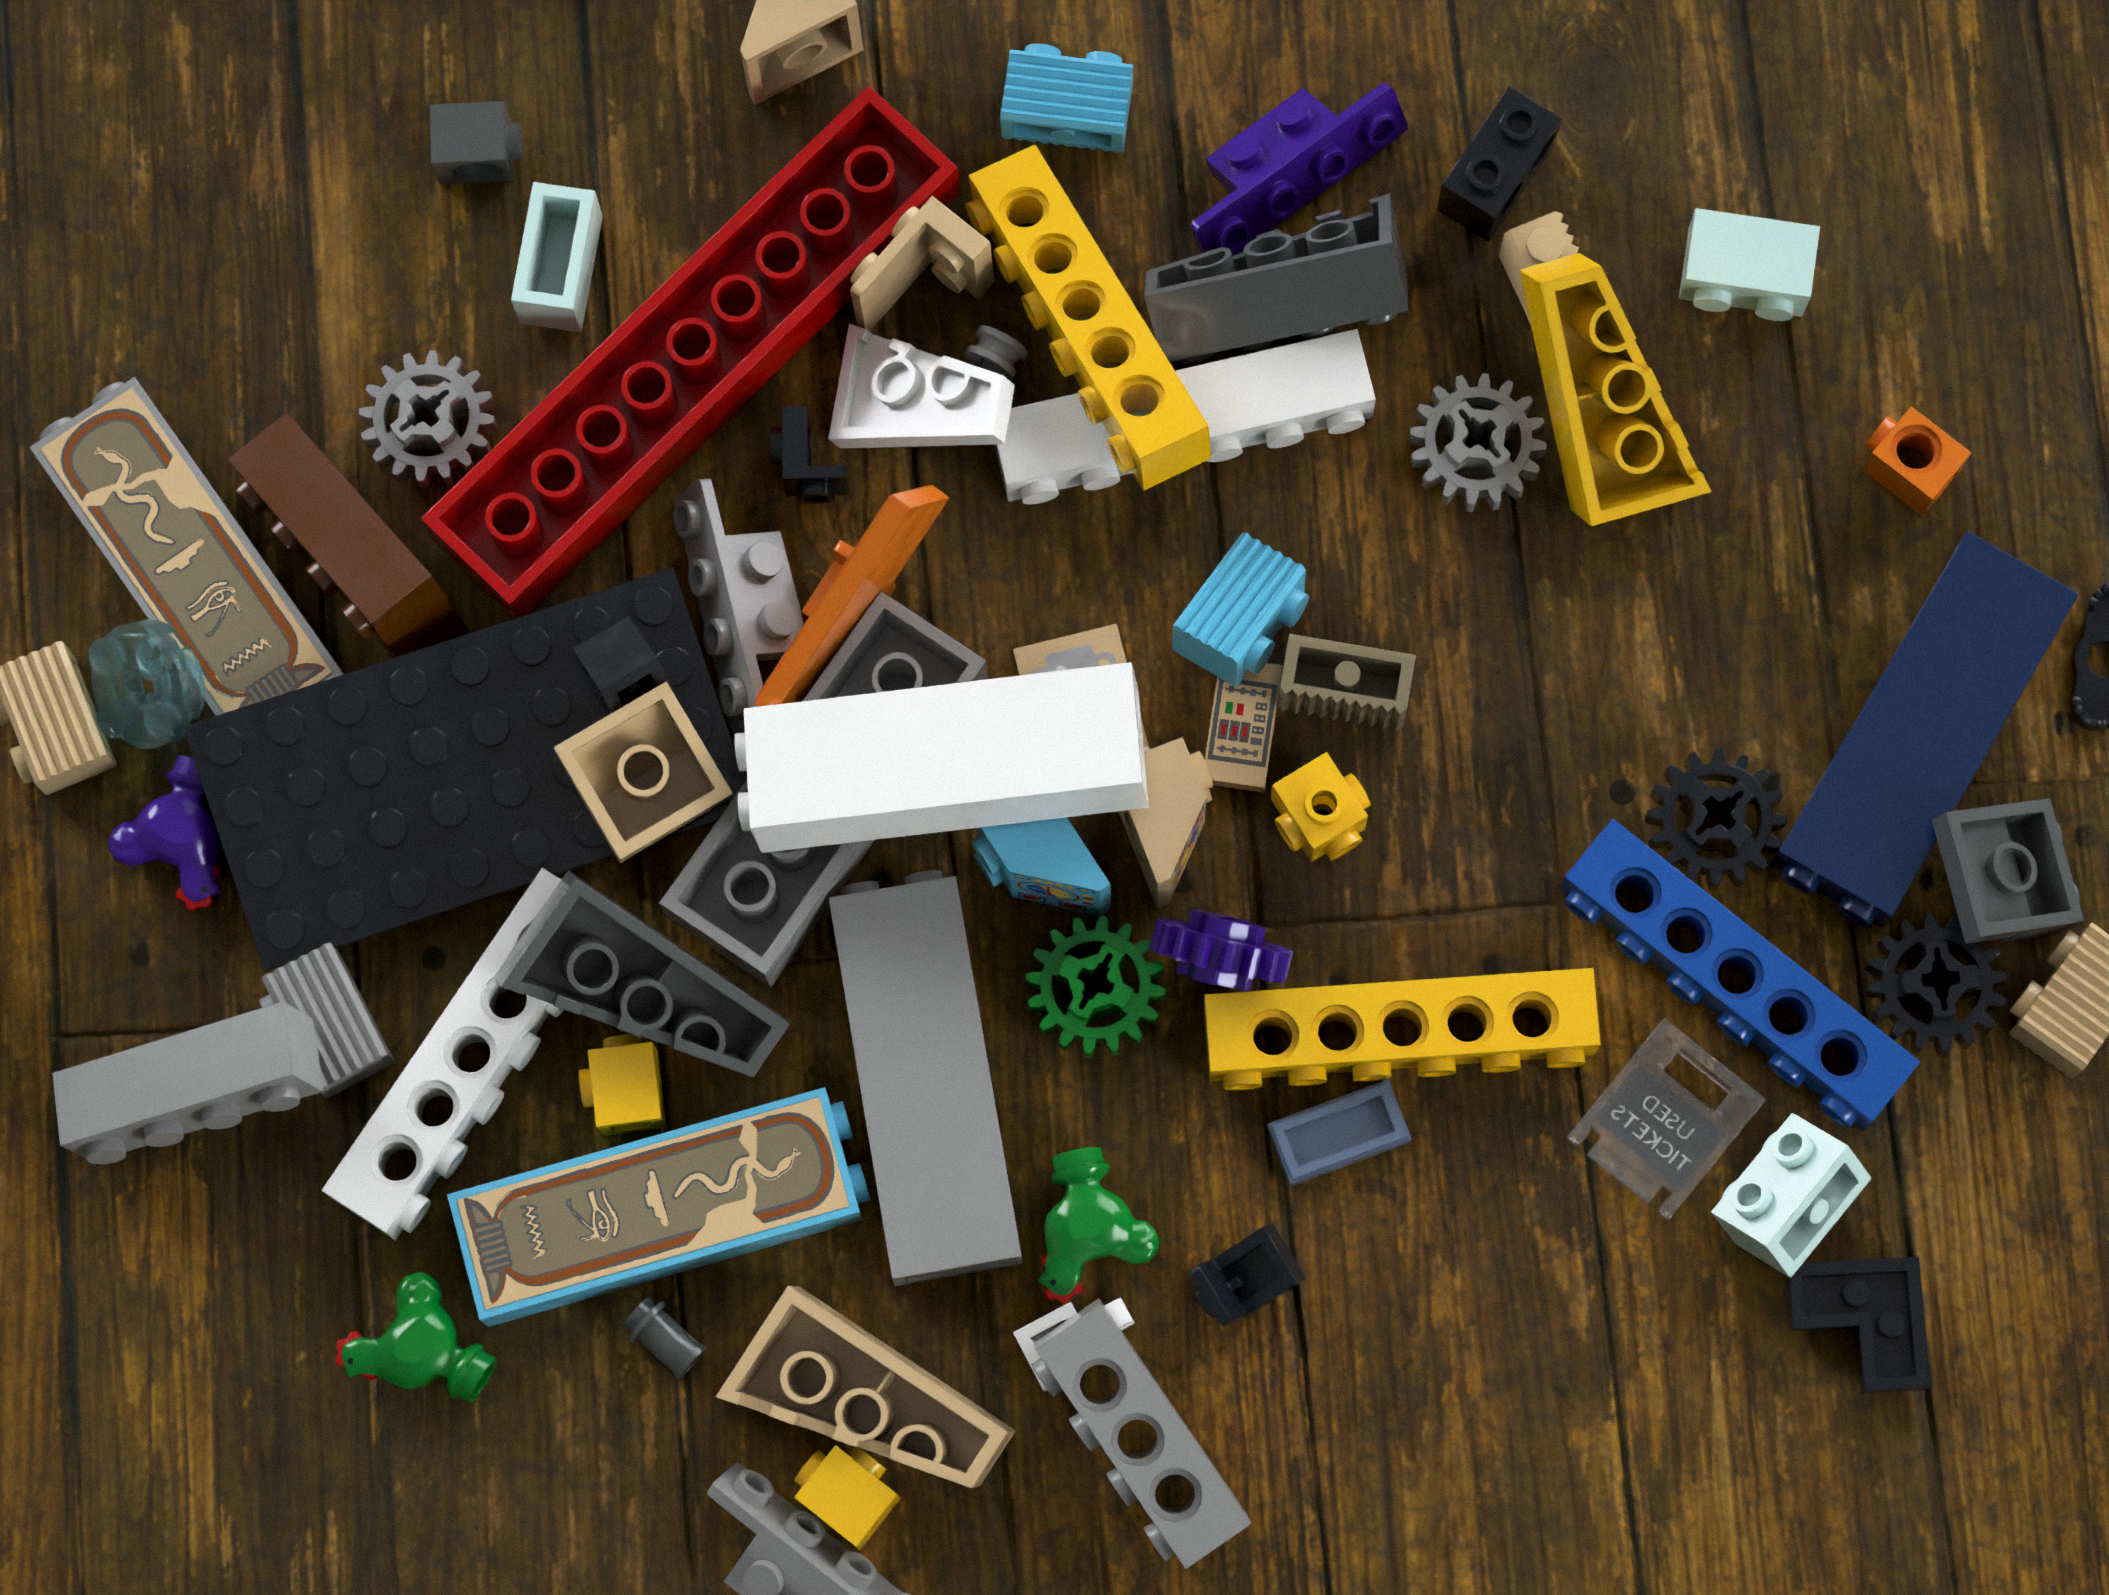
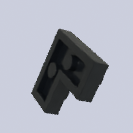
M1919 1257L1803 1263L1791 1278L1785 1275L1790 1332L1855 1328L1861 1394L1925 1391L1931 1388Z

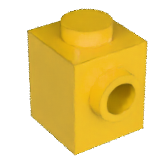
M633 1034L618 1035L603 1039V1048L588 1050L589 1068L579 1069L581 1099L584 1108L594 1107L596 1127L603 1136L667 1128L659 1055L653 1042L642 1043L641 1037Z
M835 1445L827 1456L820 1450H817L802 1467L794 1480L802 1487L794 1498L859 1551L900 1500L897 1493L879 1480L887 1469L859 1447H854L849 1454H846Z

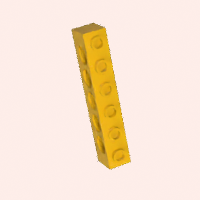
M1032 145L970 174L969 182L972 201L966 203L965 206L974 229L982 236L989 234L997 247L993 249V254L1002 276L1008 284L1017 280L1024 292V295L1021 296V301L1031 324L1036 330L1045 327L1053 342L1049 343L1058 369L1064 377L1073 374L1082 389L1078 390L1081 405L1093 425L1102 422L1111 436L1107 438V444L1119 470L1122 473L1131 470L1144 491L1211 459L1209 426L1037 146ZM1026 223H1033V224H1035V225L1030 226V227H1018V226H1020V225H1022V224H1026ZM1053 269H1062V270H1064V271H1062V272H1060V273H1056V274L1046 273L1047 271H1050V270H1053ZM1083 315L1092 316V318L1084 321L1073 320ZM1111 362H1117L1122 364L1115 368L1101 367L1104 364ZM1137 410L1152 411L1145 416L1130 415Z
M1593 968L1205 994L1204 996L1209 1082L1223 1081L1225 1090L1255 1089L1262 1087V1078L1288 1076V1084L1292 1086L1318 1085L1327 1082V1073L1352 1072L1354 1081H1379L1391 1078V1069L1417 1067V1074L1420 1077H1440L1455 1074L1456 1065L1482 1063L1483 1072H1509L1521 1069L1520 1060L1546 1059L1548 1068H1570L1586 1064L1585 1056L1595 1055L1601 1045ZM1523 1008L1535 1009L1544 1016L1547 1022V1031L1538 1037L1524 1036L1515 1028L1513 1014ZM1460 1012L1470 1013L1481 1022L1483 1035L1471 1042L1458 1040L1449 1030L1448 1019ZM1394 1017L1408 1018L1416 1025L1419 1038L1411 1045L1397 1046L1386 1038L1383 1031L1385 1022ZM1331 1021L1343 1022L1351 1028L1355 1041L1345 1050H1331L1320 1041L1319 1029ZM1269 1025L1280 1027L1288 1034L1290 1046L1286 1051L1278 1055L1265 1054L1254 1043L1253 1037L1255 1033L1262 1027Z

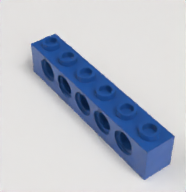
M1611 819L1565 875L1559 890L1567 895L1564 904L1572 913L1590 925H1594L1597 921L1601 922L1618 936L1614 943L1627 957L1643 966L1650 961L1668 976L1665 984L1676 996L1692 1006H1696L1699 1001L1720 1017L1716 1024L1724 1034L1744 1047H1747L1751 1042L1771 1058L1767 1065L1779 1078L1793 1087H1799L1803 1083L1822 1098L1818 1104L1821 1110L1839 1125L1850 1128L1855 1124L1864 1131L1919 1065L1920 1061L1615 819ZM1624 885L1637 886L1645 892L1649 906L1642 912H1628L1618 904L1615 891ZM1675 925H1684L1691 928L1699 939V949L1692 953L1676 951L1668 943L1667 929ZM1726 965H1734L1743 969L1750 981L1749 991L1742 994H1733L1726 991L1719 983L1718 969ZM1778 1005L1792 1008L1800 1018V1032L1793 1035H1785L1776 1031L1769 1020L1770 1008ZM1837 1046L1845 1050L1851 1058V1073L1837 1076L1828 1072L1821 1062L1822 1048Z

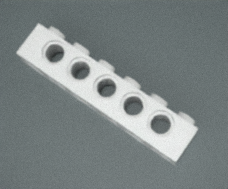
M541 868L322 1189L331 1199L395 1241L403 1229L411 1233L422 1221L431 1205V1200L426 1195L438 1177L441 1175L447 1179L458 1168L468 1149V1146L462 1142L476 1121L484 1125L496 1112L504 1097V1092L499 1088L514 1067L521 1071L532 1059L541 1042L536 1033L548 1015L551 1014L556 1018L564 1011V1009L555 1007L553 1004L526 995V1006L516 1017L501 1018L495 1014V1003L498 997L505 991H508V989L502 988L494 976L561 881V879L544 868ZM476 1042L489 1045L490 1058L482 1069L476 1072L460 1070L458 1060L460 1053L466 1046ZM437 1096L452 1098L453 1113L447 1122L439 1126H427L423 1123L422 1111L430 1099ZM403 1149L414 1151L417 1162L413 1173L406 1179L399 1181L388 1179L385 1167L389 1157L396 1151Z

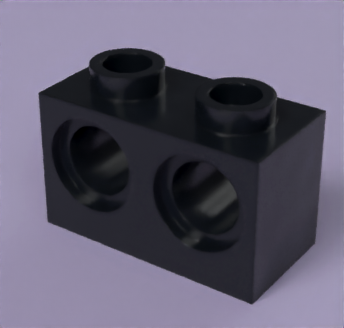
M1509 86L1442 183L1437 210L1490 242L1555 146L1562 118Z

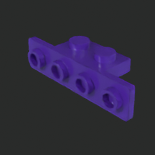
M1382 83L1336 116L1302 88L1205 158L1212 176L1225 186L1231 194L1190 224L1191 231L1201 253L1226 247L1231 250L1232 256L1239 254L1243 251L1246 244L1256 239L1257 235L1272 230L1405 133L1408 129V124L1395 90L1387 83Z

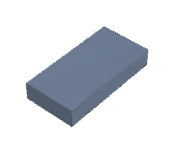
M1389 1079L1267 1124V1129L1290 1187L1405 1145L1412 1140Z

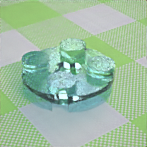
M146 619L117 626L106 637L96 639L89 649V661L92 666V688L98 706V726L109 738L121 737L128 744L142 749H153L182 740L186 736L183 727L189 725L190 720L199 718L204 705V679L199 661L190 646L181 649L177 641L169 635L177 631L164 622ZM142 675L144 679L152 680L153 692L146 693L143 687Z

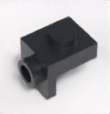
M807 405L782 406V426L771 427L770 449L772 464H782V479L786 495L797 496L799 502L806 504H825L834 501L835 495L849 494L846 466H811V421Z
M1273 1223L1261 1227L1216 1258L1200 1263L1190 1270V1274L1196 1283L1195 1295L1204 1311L1211 1317L1217 1318L1222 1326L1246 1319L1306 1280L1305 1275Z

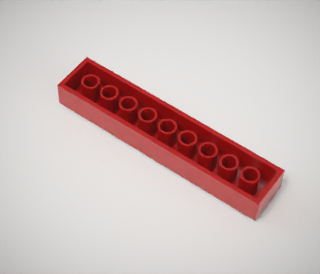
M868 85L421 518L431 539L514 619L529 614L852 299L850 289L853 284L850 282V279L855 269L870 253L874 252L879 256L894 239L891 236L892 230L908 209L916 206L920 210L931 196H934L947 207L960 194L958 167Z

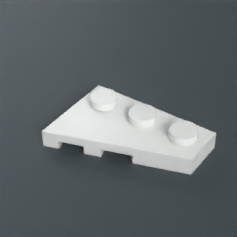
M849 323L828 439L840 449L1005 444L1015 385L1004 375L945 355L939 357L918 350L909 343L894 338L889 340L874 335L865 328Z

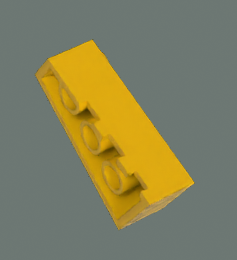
M1581 253L1520 269L1570 510L1590 526H1595L1712 492L1703 473L1698 470L1687 448L1689 444L1679 424L1674 421L1660 392L1662 389L1652 368L1648 367L1635 341L1636 336L1601 265Z

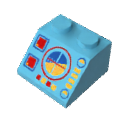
M1067 817L976 828L977 838L971 841L976 851L973 856L992 887L1003 882L1014 898L1101 916L1111 910V884Z

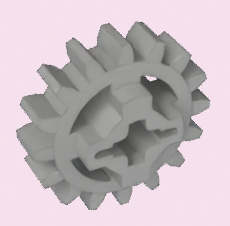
M429 350L426 362L423 365H417L410 353L403 355L405 369L397 373L387 365L381 368L387 382L383 388L377 385H367L365 391L375 405L359 408V416L362 422L373 426L361 433L362 440L367 448H377L372 457L380 469L394 463L392 474L395 480L401 484L408 479L412 472L415 473L421 489H428L432 475L440 474L447 486L454 485L452 470L460 466L468 473L474 467L470 458L474 452L487 455L492 450L489 442L482 434L498 431L495 417L485 413L496 406L490 391L479 392L484 385V381L477 370L463 377L465 367L461 358L454 356L447 366L444 367L441 366L436 351ZM428 383L439 384L436 387L418 386ZM395 402L399 404L398 419L390 425L392 431L389 432L388 421L390 412ZM469 407L468 425L461 438L457 434L458 422L467 415L465 409ZM427 412L433 418L438 417L439 421L430 427L423 421L419 422L418 419ZM421 452L440 453L435 456H417Z
M1482 373L1477 387H1469L1463 375H1459L1455 378L1454 393L1449 394L1438 385L1433 388L1431 399L1435 408L1419 404L1415 418L1423 426L1410 429L1408 442L1422 448L1412 453L1410 463L1412 468H1428L1422 480V486L1425 490L1437 484L1444 487L1441 503L1448 505L1456 495L1463 496L1466 512H1473L1477 499L1486 498L1488 505L1494 511L1499 509L1502 492L1506 491L1509 496L1516 500L1522 497L1524 487L1520 477L1535 482L1540 467L1531 459L1544 458L1547 443L1539 439H1533V437L1542 433L1545 423L1543 418H1527L1533 403V399L1530 396L1523 397L1516 402L1510 398L1513 382L1507 380L1497 391L1490 388L1489 374ZM1471 406H1482L1493 410L1474 409ZM1442 423L1445 426L1444 432L1451 439V442L1439 454L1435 435ZM1516 431L1519 441V454L1513 463L1510 460L1511 454L1505 448L1504 443ZM1469 435L1475 441L1486 437L1489 440L1487 450L1479 444L1469 449L1465 445L1467 436ZM1462 475L1480 476L1484 480L1468 479L1462 477Z

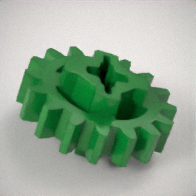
M1100 916L1095 930L1086 931L1085 925L1080 918L1073 919L1072 936L1066 938L1056 929L1050 932V940L1054 947L1051 953L1043 949H1035L1033 960L1043 970L1042 972L1027 973L1026 985L1033 989L1041 990V993L1028 1000V1007L1030 1012L1046 1011L1047 1015L1039 1024V1029L1045 1035L1058 1028L1062 1032L1059 1041L1060 1049L1066 1051L1075 1040L1083 1042L1085 1058H1092L1098 1043H1105L1107 1050L1112 1056L1119 1055V1038L1126 1036L1131 1042L1138 1045L1142 1041V1034L1137 1026L1138 1023L1142 1021L1146 1024L1156 1025L1158 1022L1159 1014L1148 1004L1149 1002L1165 1000L1166 988L1151 984V980L1164 973V967L1162 962L1153 961L1146 963L1145 958L1151 951L1149 949L1151 941L1146 939L1133 945L1130 942L1132 925L1126 922L1115 934L1108 932L1107 916ZM1101 947L1098 954L1082 959H1077L1071 955L1083 948ZM1125 959L1131 963L1136 971L1140 987L1139 994L1133 992V988L1125 985L1122 981L1120 971L1123 968ZM1107 967V990L1110 994L1098 992L1093 1000L1089 999L1084 1008L1085 984L1082 982V979L1093 982L1099 974H1103ZM1053 979L1058 981L1060 986L1069 990L1072 1001L1066 1015L1061 1012L1053 997ZM1111 1014L1121 1018L1120 1021L1109 1026L1090 1027L1093 1020Z

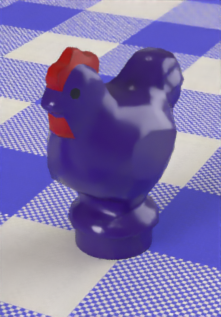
M179 755L173 770H168L167 781L173 787L172 792L149 802L133 822H123L117 826L110 835L108 849L115 862L129 867L160 861L178 868L181 887L176 892V899L185 902L186 908L194 911L200 907L209 908L213 904V897L222 893V888L217 883L221 873L220 867L217 864L222 854L223 846L212 813L208 809V801L194 758Z

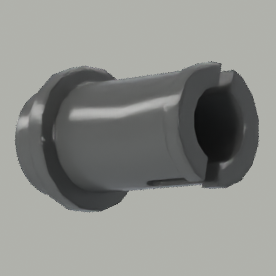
M647 1297L622 1324V1327L630 1333L627 1340L631 1344L638 1340L672 1371L679 1380L697 1363L707 1348L697 1342L664 1311L667 1308L666 1303L661 1301L656 1304Z

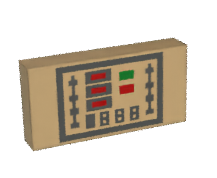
M1266 663L1257 675L1248 671L1237 687L1217 677L1205 754V762L1213 785L1264 793L1283 665Z

